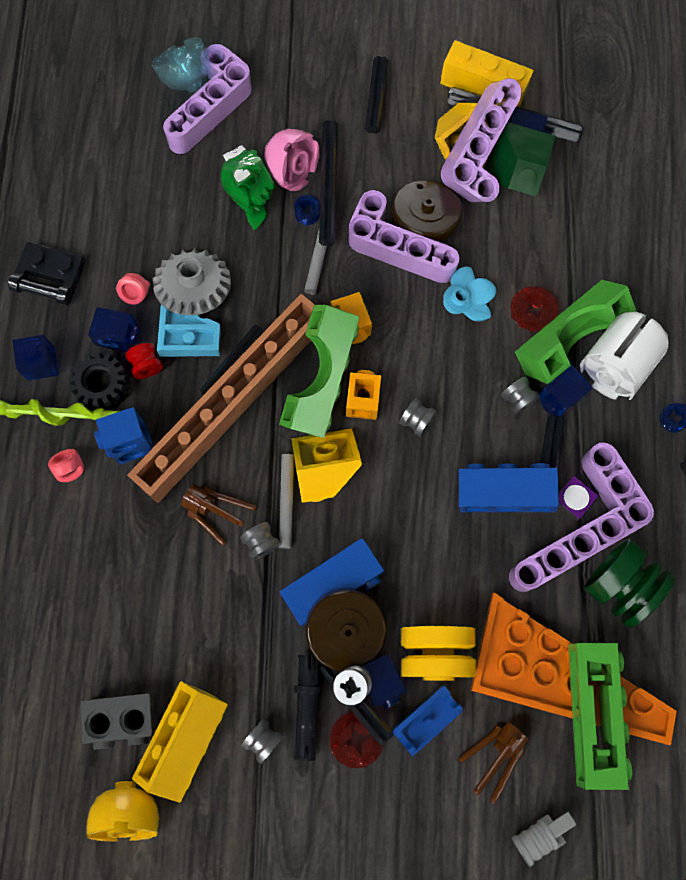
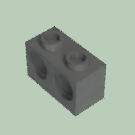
M156 693L81 701L82 744L93 743V750L114 747V740L127 739L128 746L149 743L148 737L153 736L158 727ZM136 709L144 715V724L140 729H135L130 724V716ZM102 713L110 720L109 729L105 733L100 732L96 726L97 718Z

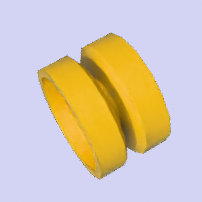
M457 626L401 628V646L405 649L422 650V655H408L401 659V677H423V680L455 681V677H477L476 659L471 656L455 655L454 650H469L476 646L475 628Z

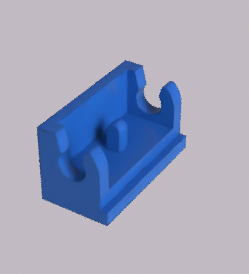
M439 685L393 726L391 730L413 757L461 714L463 708L451 697L450 692L444 685Z

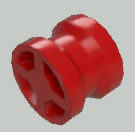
M142 343L130 348L125 355L128 362L133 365L132 374L134 378H149L158 374L163 369L161 361L156 359L157 350L154 344Z

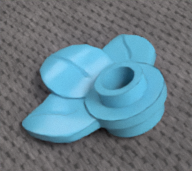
M462 267L451 276V286L444 292L443 304L446 310L452 314L464 313L473 321H485L491 318V312L486 304L494 298L497 288L487 279H475L471 267Z

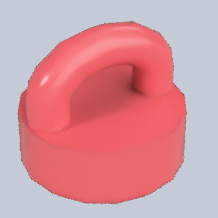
M127 273L118 281L116 291L124 302L132 305L139 304L147 296L150 283L138 274Z
M75 449L63 450L51 457L48 462V467L58 481L66 483L79 478L85 468L80 455Z

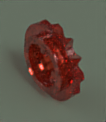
M540 287L521 289L515 294L509 307L511 308V319L516 321L518 328H525L530 333L542 330L558 316L556 299L549 291ZM531 304L534 308H542L539 310L537 317L533 313H525Z
M353 712L347 713L340 717L331 729L330 748L337 761L349 768H365L377 760L383 745H379L371 735V737L366 738V741L362 742L361 755H359L354 745L342 746V743L347 742L351 738L352 725H354L359 735H371Z

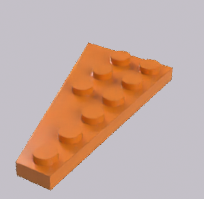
M493 592L476 661L477 677H473L470 691L573 719L568 644L573 643L553 630L547 629L530 618L528 614L510 605ZM620 675L621 686H624L627 696L626 706L623 707V720L628 725L629 734L671 745L677 711L642 688L633 685ZM588 681V685H592L594 691L596 725L601 726L599 685H602V681Z

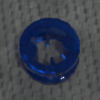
M303 195L295 201L294 211L296 220L303 225H312L318 221L320 217V203L314 196ZM305 206L312 207V212L310 210L309 214H304L303 209L305 210Z
M681 403L669 404L660 414L661 426L671 433L682 431L686 427V406ZM672 411L675 412L676 416H681L682 418L678 425H676L674 420H669L668 418L673 413Z

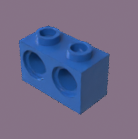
M134 407L96 419L99 430L95 431L94 435L100 450L104 449L108 458L112 457L119 465L145 457L153 449L148 427Z

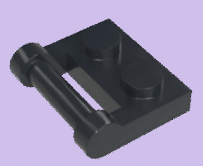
M27 242L16 271L9 278L8 288L10 291L17 293L25 291L56 299L57 303L69 305L86 260L81 255ZM31 275L62 283L63 285L57 288L27 279Z

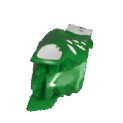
M241 145L223 155L225 162L222 164L220 178L223 189L244 209L248 223L255 231L266 218L267 213L264 204H266V200L270 199L275 185L262 159L257 155V151L253 149L247 151Z

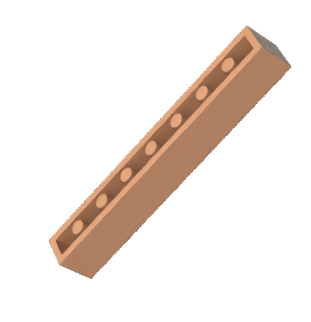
M300 294L127 476L154 501L159 503L310 343L311 340L305 334L315 304Z

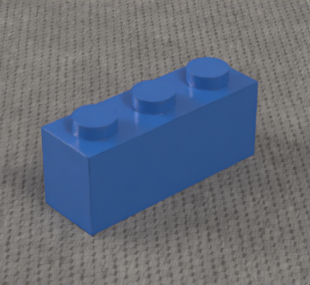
M469 464L466 465V469H459L460 513L557 512L558 472L557 468H550L549 464H531L530 468H517L516 464H500L498 468L486 469L485 465Z
M361 538L279 591L302 628L305 626L309 610L321 596L341 588L355 590L363 588L367 592L381 583L379 576L383 574L384 570L363 538Z

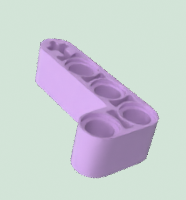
M214 44L205 50L204 58L210 80L164 122L163 128L169 148L175 153L183 154L190 151L246 100L252 92L248 65L223 45Z
M512 78L488 85L441 169L443 183L472 203L490 202L499 193L498 180L484 170L482 166L520 100V85ZM486 114H487V115L489 116V118H490V126H489V127L486 125V122H485ZM472 140L475 142L476 145L475 153H473L470 148ZM458 166L462 173L459 180L456 177V168ZM480 182L484 187L482 195H480L478 191Z
M376 190L365 192L349 224L348 241L350 247L356 252L439 283L451 281V276L456 272L459 263L458 252L448 245L384 222L386 197L383 193ZM372 207H373V208H376V209H378V210H377V211H370V210H368V208H372ZM362 231L366 232L367 235L359 236L356 233ZM384 242H392V243H394L395 245H394V246H386V245H384L383 243H384ZM412 252H419V253H421L423 256H421V257H415V256L411 255V253H412Z

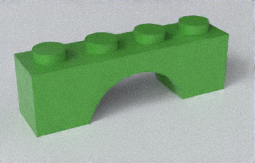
M601 280L517 349L515 354L525 375L550 384L571 366L567 355L574 343L592 332L607 329L618 315L625 312H635L636 308L628 286Z
M328 305L313 306L305 335L317 348L320 360L318 374L307 389L296 394L287 395L279 425L324 438L326 431L329 430L332 423L331 412L334 402L340 396V382L343 372L347 369L350 362L349 351L351 344L358 335L359 327L357 324L359 316Z

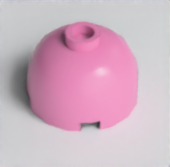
M285 129L276 133L268 142L264 152V166L275 183L290 191H299L308 184L309 181L305 179L309 172H315L319 160V145L317 141L312 139L314 137L312 134L298 129Z

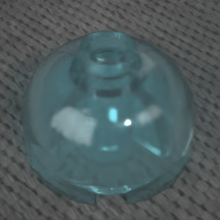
M200 37L186 39L183 41L185 45L178 48L173 45L153 60L154 64H152L155 73L169 89L176 91L187 89L189 93H192L203 86L202 80L206 78L210 69V58Z

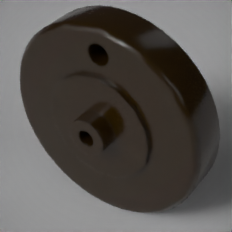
M427 180L414 181L406 184L396 193L391 215L395 226L441 242L451 237L457 231L462 217V204L458 196L443 184Z
M341 588L324 594L313 604L305 622V637L312 654L324 666L336 671H343L345 668L353 665L364 667L376 658L384 645L386 621L378 604L368 595L355 589Z

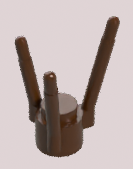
M193 484L183 496L181 506L189 510L188 517L197 521L220 545L225 546L226 541L201 514L206 516L212 511L242 527L244 526V521L214 504L215 499L252 511H256L257 506L216 492L207 486L202 489Z
M509 722L502 729L496 725L487 736L470 747L458 758L460 762H464L496 740L493 747L500 754L474 789V793L479 795L505 759H508L509 762L490 798L492 804L497 802L518 760L525 752L523 747L529 741L518 728Z

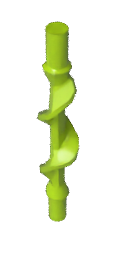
M31 399L24 405H11L0 400V415H6L9 418L15 419L23 414L38 415L42 421L54 426L63 425L70 418L93 419L96 421L98 418L120 412L105 410L104 408L90 410L83 403H75L65 409L42 407L38 399Z

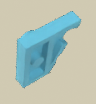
M161 305L157 344L159 357L220 356L221 327L219 323L210 319L200 318L198 315H180L169 311Z

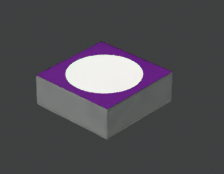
M573 476L558 493L559 507L574 520L578 521L597 499L598 495Z

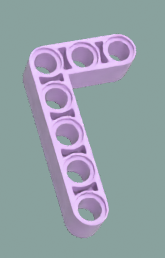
M598 443L582 458V468L609 512L516 564L509 573V581L511 586L517 591L527 592L539 587L652 521L654 516L652 504L612 445ZM594 454L604 458L605 466H600L595 462ZM611 481H616L621 485L622 494L612 489ZM630 507L638 511L639 521H635L630 517ZM603 522L610 524L612 527V537L607 536L603 532ZM576 537L586 542V552H581L576 548ZM548 553H554L559 557V568H553L549 565L547 561ZM521 568H527L532 572L533 581L531 584H526L520 579L519 571Z

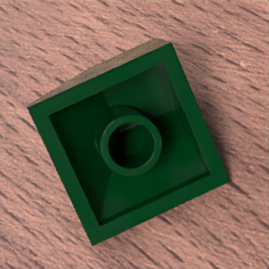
M507 122L487 158L484 170L493 175L498 180L499 185L537 197L556 136Z

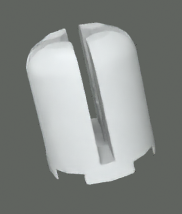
M625 312L616 317L580 363L581 373L586 370L588 375L595 381L592 385L594 389L614 400L618 396H630L629 400L633 398L668 349V335L654 319H650L645 327L641 329L640 327L646 319V315L642 313Z

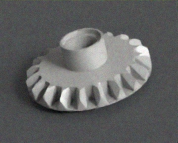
M195 248L192 252H185L182 249L181 254L174 255L171 253L170 259L167 261L162 260L161 267L156 268L155 277L153 278V289L157 300L169 311L180 315H200L215 309L225 300L230 291L231 277L225 262L220 261L217 254L210 255L207 250L198 252Z

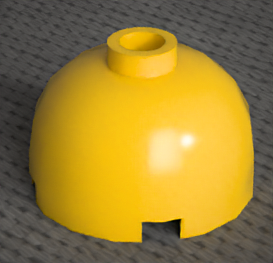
M116 782L115 789L104 791L92 804L87 819V838L98 841H118V838L131 837L129 841L156 837L159 827L157 804L148 792L136 788V782Z

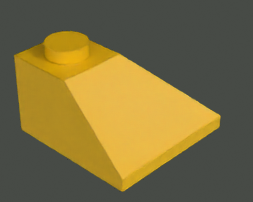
M458 103L438 120L435 140L445 160L449 156L477 103ZM485 117L486 125L489 127L488 121ZM472 140L470 148L471 151L475 153L476 145L475 142ZM458 166L456 168V177L459 180L462 173Z
M352 428L327 432L324 438L314 435L291 438L302 503L310 501L320 502L327 498H333L362 465Z

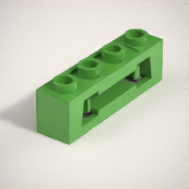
M618 643L568 644L576 784L585 790H629L628 780L632 779V766L629 758H626L625 743L629 742V728L623 720V707L626 706L627 696L620 680V672L624 669L623 654L621 651H618ZM588 681H602V685H599L602 743L607 744V749L592 748V745H597L594 691L593 686L588 685Z

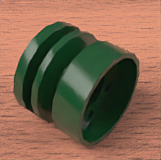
M631 538L623 541L606 557L584 586V590L600 604L609 601L615 596L617 599L612 606L611 613L614 616L624 613L621 622L628 628L640 623L661 605L676 579L668 570L660 574L662 565L658 561L643 569L642 565L648 554Z

